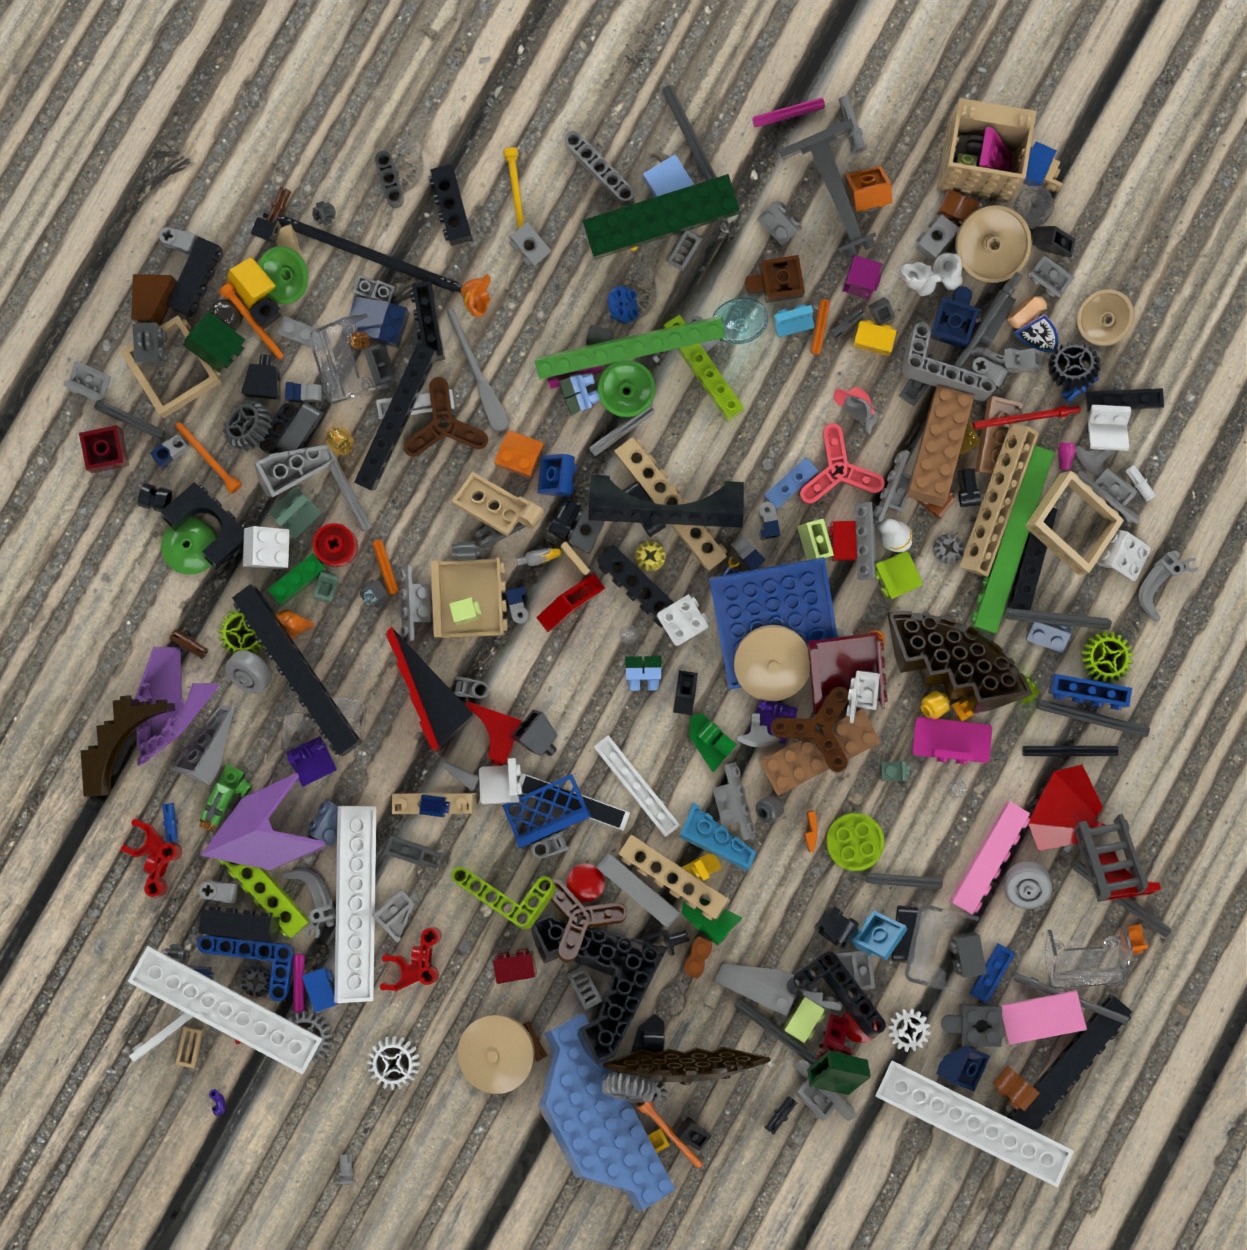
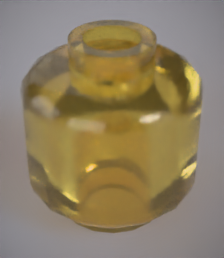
M337 427L331 428L327 432L325 442L334 454L346 455L353 449L354 439L345 428Z

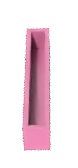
M1006 801L949 902L970 914L980 909L982 905L980 900L983 895L986 896L992 887L990 885L992 879H996L1000 874L1001 869L999 867L1003 861L1006 862L1011 854L1009 850L1012 844L1016 845L1018 842L1020 830L1028 825L1030 818H1028L1029 812L1010 801Z

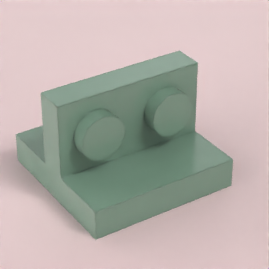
M296 486L268 512L282 528L289 529V534L295 540L323 514Z

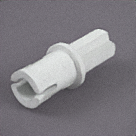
M1135 465L1126 470L1127 475L1135 485L1134 488L1138 489L1146 502L1156 496L1146 482L1147 479H1144Z

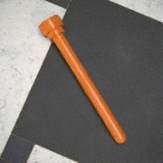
M232 283L225 284L219 290V293L223 298L226 297L227 300H231L276 358L282 359L283 353L236 296L235 287Z
M177 422L175 424L176 429L225 481L226 489L229 493L237 492L241 488L242 483L237 478L230 477L181 422Z
M653 1101L637 1102L636 1107L641 1113L648 1114L696 1168H700L702 1166L700 1159L675 1135L673 1129L655 1111Z

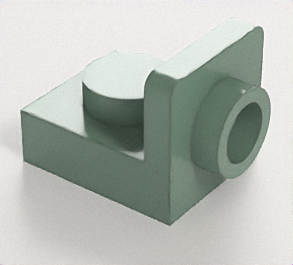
M906 761L880 762L881 781H907V777L910 776L909 765H906Z

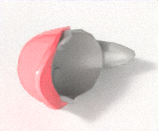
M854 387L849 391L836 389L833 396L834 401L842 406L844 411L849 412L855 420L865 422L864 428L870 434L878 415L872 408L869 395L858 387Z

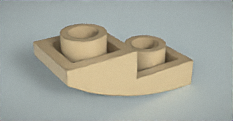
M292 225L281 227L276 239L277 246L289 247L303 258L297 244L299 241Z

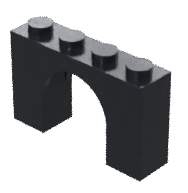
M194 482L161 511V518L176 531L190 517L196 514L203 513L215 517L222 529L219 536L202 551V557L217 570L244 545V528L247 527L243 524L239 525L235 521V516L230 511L226 512L216 498L212 499L204 486H198Z

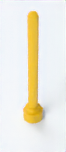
M510 147L503 149V156L509 165L517 228L519 229L524 225L516 161L519 155L518 148Z

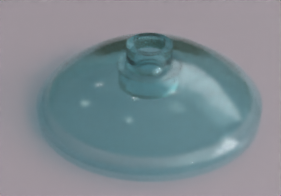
M751 298L729 300L722 304L713 314V317L723 315L727 334L725 338L720 340L729 344L751 342L758 338L768 325L766 308L762 303Z

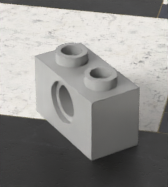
M941 215L938 219L935 217L928 225L930 227L928 232H922L916 240L918 242L916 249L932 262H934L959 230V227L944 215ZM938 234L940 240H934L931 235Z
M528 221L509 236L511 240L509 244L515 251H520L523 255L521 259L527 266L531 265L534 267L552 252ZM531 241L534 246L533 250H526L524 242Z

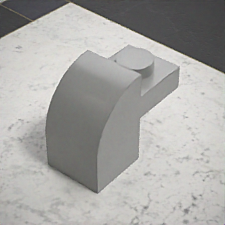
M1013 348L1004 349L1003 362L1009 373L1042 370L1040 350L1035 348L1020 351Z

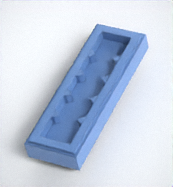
M806 457L771 488L764 497L773 503L777 510L813 478L819 470Z

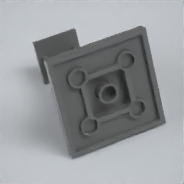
M851 118L778 150L783 160L801 152L803 155L808 152L812 153L850 237L851 243L839 247L840 251L845 250L847 258L858 254L855 245L863 243L865 250L876 246L873 237H876L875 232L862 238L829 143L837 140V136L854 129Z

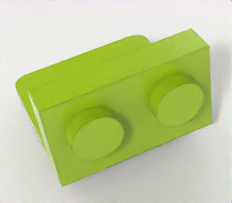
M907 551L875 564V579L880 581L882 585L880 588L881 592L889 601L923 584Z

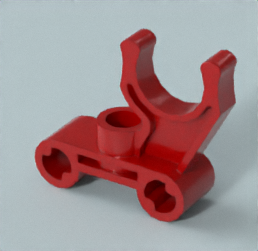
M133 819L131 821L132 826H139L144 830L146 834L145 843L139 849H132L128 845H122L121 852H126L133 857H142L149 854L143 871L149 874L144 890L149 897H161L166 894L168 889L166 882L163 881L170 861L178 860L181 857L182 848L175 843H166L151 824L142 822L139 819ZM169 849H173L172 855L168 854ZM155 884H156V888H158L157 893H155V892H156V889L154 888V885H155Z
M430 927L422 932L420 946H413L411 964L401 955L385 954L382 956L383 962L392 961L399 965L401 968V978L396 984L385 982L380 984V990L396 992L418 981L424 985H430L439 979L438 969L432 966L433 945L439 943L442 938V933L438 928ZM433 932L435 935V939H432L430 941L428 938V934ZM426 971H429V974L433 976L432 980L425 976Z

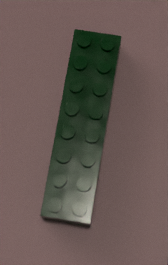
M729 174L584 219L582 222L594 260L739 215L740 210Z

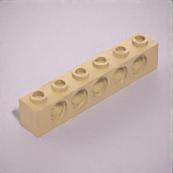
M630 835L619 852V855L622 856L621 861L629 866L634 864L638 867L637 871L645 877L649 874L655 878L653 880L654 883L662 888L664 885L671 889L669 893L678 899L682 896L687 900L685 902L693 909L696 907L703 910L701 914L710 920L712 918L718 919L730 899L633 835ZM639 852H644L646 858L643 862L639 863L636 856ZM656 862L662 865L659 873H654L652 870V866ZM672 873H676L678 876V881L675 884H671L668 881V877ZM687 884L694 886V892L691 895H687L684 891ZM705 894L709 895L711 899L707 906L702 905L700 901L701 897Z

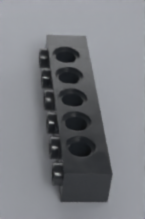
M1055 508L1051 509L1043 521L1051 530L1058 510ZM1030 531L1021 555L1007 608L1031 610L1047 546Z
M613 544L598 560V568L605 575L609 573L613 577L612 582L617 587L621 588L623 586L627 590L625 594L633 602L637 600L641 604L639 606L641 610L647 615L651 613L655 617L653 621L662 628L663 625L657 617L658 612L654 610V605L662 603L667 608L674 602ZM620 563L624 569L620 573H615L612 569L613 565ZM628 577H635L637 584L629 586L626 583ZM645 589L651 592V597L646 600L640 596L641 591Z

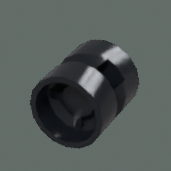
M144 483L139 492L138 506L149 510L153 507L154 511L161 513L171 503L172 490L162 487L157 489L155 485Z

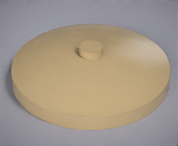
M998 205L985 206L972 212L961 224L956 236V254L962 260V268L971 277L989 283L1002 282L1012 278L1015 272H1019L1026 264L1031 251V233L1026 221L1016 211Z
M780 625L762 626L751 631L741 640L734 655V671L739 684L747 693L760 700L779 701L791 697L805 685L810 675L807 644L798 633Z
M491 1014L477 1019L466 1028L458 1045V1062L463 1075L474 1087L487 1093L502 1094L516 1089L528 1078L535 1062V1047L529 1032L520 1022L506 1015Z

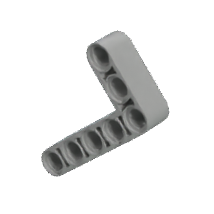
M917 323L908 337L902 373L910 379L935 387L940 385L975 395L974 399L984 402L988 400V397L996 389L995 381L989 377L926 357L931 329L925 323Z

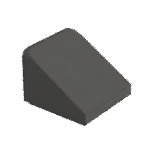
M886 298L868 305L878 326L895 317L890 302Z

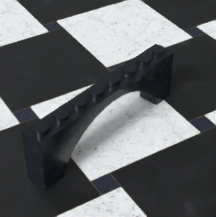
M591 475L588 509L589 521L743 527L744 482L725 481V484L719 490L701 500L679 505H663L646 502L629 495L610 480V476Z

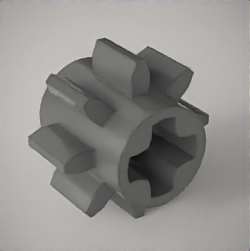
M324 201L316 203L317 207H314L312 211L313 219L319 225L323 223L325 226L331 224L332 220L336 218L334 206L329 202L324 203Z
M172 944L170 948H165V955L182 964L185 963L186 950L181 949V945Z

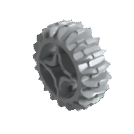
M303 1011L302 1017L299 1013H296L295 1019L289 1017L288 1020L295 1024L302 1022L311 1023L307 1030L312 1033L315 1032L316 1027L319 1029L322 1041L312 1057L313 1062L316 1063L318 1062V1057L321 1059L325 1057L323 1052L328 1053L330 1051L325 1045H332L333 1042L327 1040V1038L333 1037V1033H327L331 1029V1026H324L327 1023V1019H324L322 1022L319 1021L322 1016L321 1014L314 1018L313 1011L310 1012L309 1017L307 1012Z
M608 1073L604 1076L602 1082V1092L606 1096L628 1102H650L653 1100L656 1090L654 1081L632 1074Z

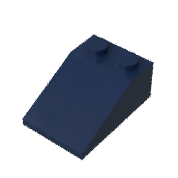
M355 297L344 333L399 349L410 313L406 307L393 303Z

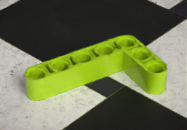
M462 866L454 868L451 873L452 880L458 886L523 930L533 926L556 891V885L549 877H540L522 903L518 905ZM465 873V878L462 881H458V875ZM481 883L480 890L474 892L473 886ZM544 883H550V888L547 891H542ZM491 894H496V900L493 902H489V896ZM533 899H539V904L536 907L530 906ZM511 904L512 910L504 913V907ZM527 915L528 920L524 924H520V917Z

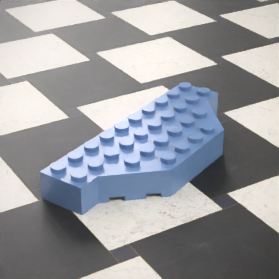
M584 1013L575 1015L544 1033L553 1053L539 1107L575 1177L626 1192L635 1210H645L673 1192L675 1188L630 1101L611 1098L602 1092L604 1076L615 1072L603 1067V1063L608 1062V1060L596 1065L586 1054L577 1033L580 1027L589 1024Z

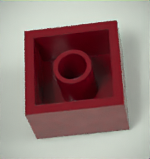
M114 425L79 433L85 468L90 473L129 466L123 430L119 426Z
M528 948L519 949L516 951V954L511 955L509 951L498 953L497 957L493 960L497 984L534 978L537 975L534 952L529 951Z

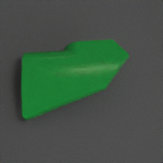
M703 713L690 716L689 737L710 770L715 772L737 744Z
M704 898L700 900L704 906L710 903V901ZM683 901L682 915L717 946L725 940L729 932L742 920V917L726 909L722 911L718 919L712 918L710 920L701 914L703 910L696 907L693 909L685 903L686 901Z

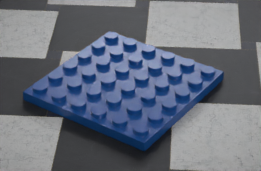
M824 557L709 578L729 690L742 688L734 671L736 649L748 633L759 627L780 625L790 628L802 637L807 647V641L838 637Z

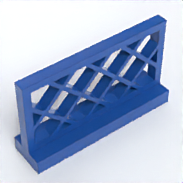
M573 774L520 797L519 802L502 805L519 848H524L592 817ZM568 780L573 785L570 794L561 791L563 783ZM548 789L557 791L553 802L543 798ZM559 793L569 796L565 807L556 803ZM530 797L539 799L536 809L526 806ZM572 797L579 800L582 808L575 811L568 808ZM542 800L552 804L548 815L538 811ZM513 805L522 807L519 816L511 815L508 807ZM554 806L564 809L562 817L557 819L551 816ZM524 809L534 812L531 822L521 819ZM537 813L547 817L542 826L533 824ZM520 821L529 824L527 833L522 835L519 834L517 829Z

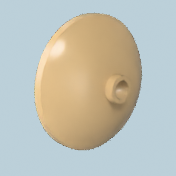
M1106 289L1095 292L1083 302L1077 316L1078 329L1081 335L1094 345H1113L1121 341L1130 332L1135 318L1134 307L1129 298L1117 290ZM1108 319H1112L1110 324H1107Z

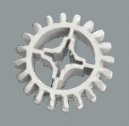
M393 1036L392 1042H390L389 1037H386L385 1044L379 1040V1047L375 1045L372 1047L376 1053L370 1052L368 1055L373 1058V1060L367 1061L368 1065H373V1067L368 1069V1072H375L371 1079L378 1077L377 1085L382 1081L385 1082L383 1085L384 1089L387 1088L388 1084H390L391 1090L395 1089V1084H397L399 1089H402V1082L408 1086L410 1084L408 1079L412 1081L415 1079L412 1073L417 1074L419 1072L414 1067L420 1065L419 1061H414V1059L419 1058V1054H412L416 1047L409 1049L408 1047L411 1042L408 1041L404 1045L403 1037H401L399 1042H397L396 1036ZM387 1048L400 1049L395 1055H391L388 1052L385 1053L383 1050ZM404 1054L407 1055L409 1060L408 1070L401 1061ZM379 1056L382 1057L386 1064L383 1073L378 1064ZM397 1056H399L396 1062V1065L398 1067L394 1066L391 1067L390 1070H388V1068L391 1066V1061L389 1059L393 1060L396 1059ZM392 1071L404 1075L400 1078L387 1077Z

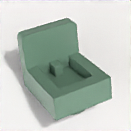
M320 572L313 599L331 604L339 577L331 572Z

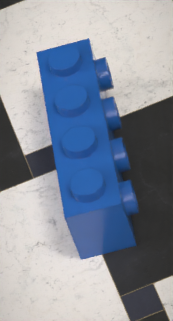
M1053 674L1050 678L1048 694L1053 695L1054 699L1065 700V697L1072 698V702L1084 704V701H1089L1092 706L1103 707V704L1110 705V709L1122 711V708L1130 706L1132 688Z

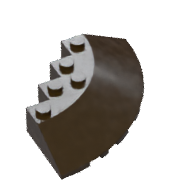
M912 611L888 612L894 655L900 673L919 670L924 687L943 684L948 700L967 697L973 714L991 711L1033 694L1026 678L1015 667V662L1012 658L1009 659L1002 652L1003 649L998 644L980 635L978 630L955 622V619L942 615L941 617L933 616L928 612H923V614L912 613Z
M724 1046L712 1051L695 1047L685 1052L670 1048L657 1053L640 1049L603 1063V1067L617 1073L643 1076L652 1081L680 1082L682 1085H690L691 1082L719 1078L729 1079L731 1075L771 1062V1058Z

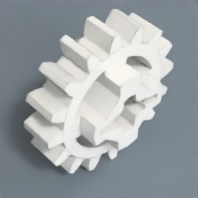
M910 1008L909 1013L902 1009L901 1015L895 1012L896 1019L890 1018L893 1024L887 1026L892 1030V1032L888 1033V1036L894 1037L891 1042L893 1044L898 1042L897 1048L901 1049L904 1046L906 1052H908L909 1047L916 1051L917 1045L923 1048L921 1042H928L925 1036L931 1034L926 1030V1028L930 1027V1024L924 1023L927 1018L925 1016L920 1018L921 1012L917 1011L914 1014L912 1008ZM910 1017L917 1019L920 1023H912ZM902 1020V1024L897 1028L898 1023ZM908 1024L911 1028H913V1030L910 1031V1036L907 1032H905V1030H907ZM921 1032L920 1037L916 1040L917 1034ZM898 1037H906L908 1043L901 1041Z

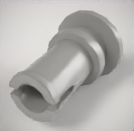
M352 1154L339 1155L340 1173H338V1176H340V1181H336V1184L350 1185L356 1183V1180H352V1176H354V1172H352Z

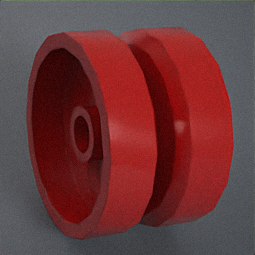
M331 523L324 525L317 531L313 540L316 556L331 567L347 566L355 559L358 553L359 546L356 536L342 524ZM335 543L339 544L338 547H333Z

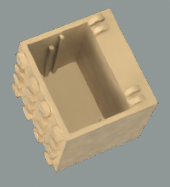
M959 98L947 123L937 188L943 192H947V189L960 192L964 196L973 194L978 195L982 199L996 198L1000 202L1011 201L1026 178L1037 111ZM986 127H993L1013 154L1010 172L954 163L955 147L959 141L957 135L970 134L984 137Z

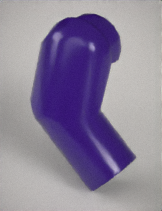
M213 1089L210 1091L209 1097L216 1103L212 1107L214 1115L219 1116L226 1110L225 1100L219 1091Z

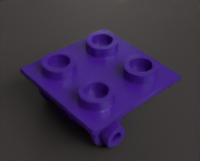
M760 700L756 713L760 714L759 725L767 726L768 734L774 736L770 728L773 720L776 718H796L798 709L778 701ZM780 738L781 741L778 743L785 745L787 738Z
M321 736L286 752L287 760L290 765L292 764L295 773H298L302 787L337 771Z

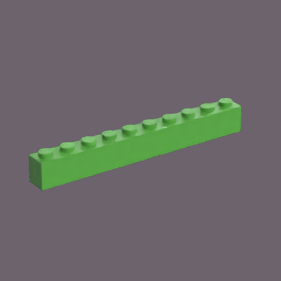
M723 315L540 356L535 359V365L539 379L717 340L725 338L727 333Z
M1034 446L988 577L984 576L982 581L984 589L982 594L979 593L976 604H978L976 612L973 611L970 619L974 629L992 635L997 633L1029 533L1025 525L1037 508L1054 455L1053 451Z

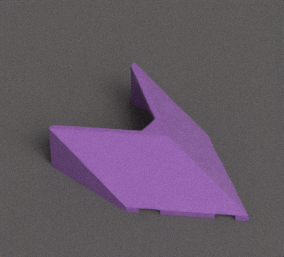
M153 647L135 699H139V702L150 701V704H156V700L167 699L168 703H175L176 711L155 716L136 729L137 747H139L140 758H137L138 766L143 765L179 737L220 686L218 683H192L185 703L182 700L181 653L179 647Z
M298 773L243 797L200 856L272 870L325 849L324 841L273 831L269 818L293 784L299 781Z

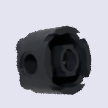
M835 906L833 908H826L820 920L815 924L814 929H820L818 931L820 935L836 946L838 943L842 944L840 948L846 950L855 934L859 931L857 928L859 923L852 918L847 919L842 915L843 912Z

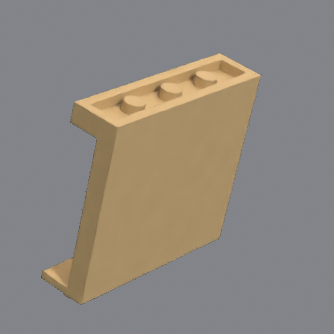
M497 557V559L472 561H431L435 639L504 635V631L508 630L507 619H504L503 612L507 611L506 600H503L502 595L503 592H506L505 581H502V573H505V564L501 562L500 557ZM472 597L480 605L482 614H479L480 619L457 625L454 623L449 603Z

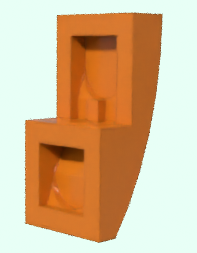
M813 810L806 812L811 830L804 833L808 852H814L818 833L817 817Z

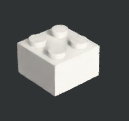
M257 526L244 528L243 567L288 568L289 529Z

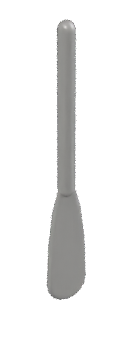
M449 307L447 314L477 380L479 395L490 426L495 431H503L508 426V418L499 399L481 373L454 309Z

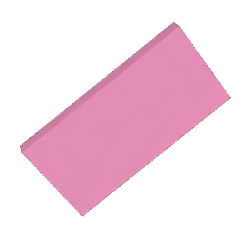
M1077 990L1000 1005L1002 1007V1018L1009 1045L1087 1030Z

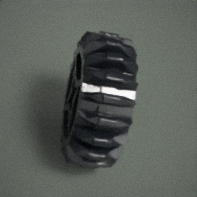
M1076 341L1074 345L1068 342L1067 347L1061 344L1059 350H1054V354H1051L1050 361L1048 362V373L1051 376L1052 382L1056 381L1057 387L1063 385L1064 390L1070 387L1071 391L1074 388H1078L1080 391L1082 386L1088 388L1089 383L1093 384L1095 382V378L1099 376L1101 365L1097 352L1092 351L1091 346L1085 348V343L1080 346ZM1085 361H1086V362L1089 364V366H1090V368H1089L1088 370L1085 368V365H1084V362H1085ZM1060 363L1064 365L1065 370L1063 372L1059 368Z

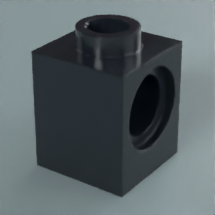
M267 297L249 310L263 329H266L281 317V314L278 312L281 308L274 300L270 302ZM265 309H271V313L268 316L262 315Z

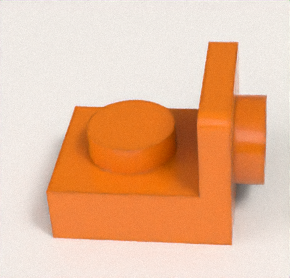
M1141 924L1120 927L1126 951L1132 954L1143 953V949H1148V944H1145Z

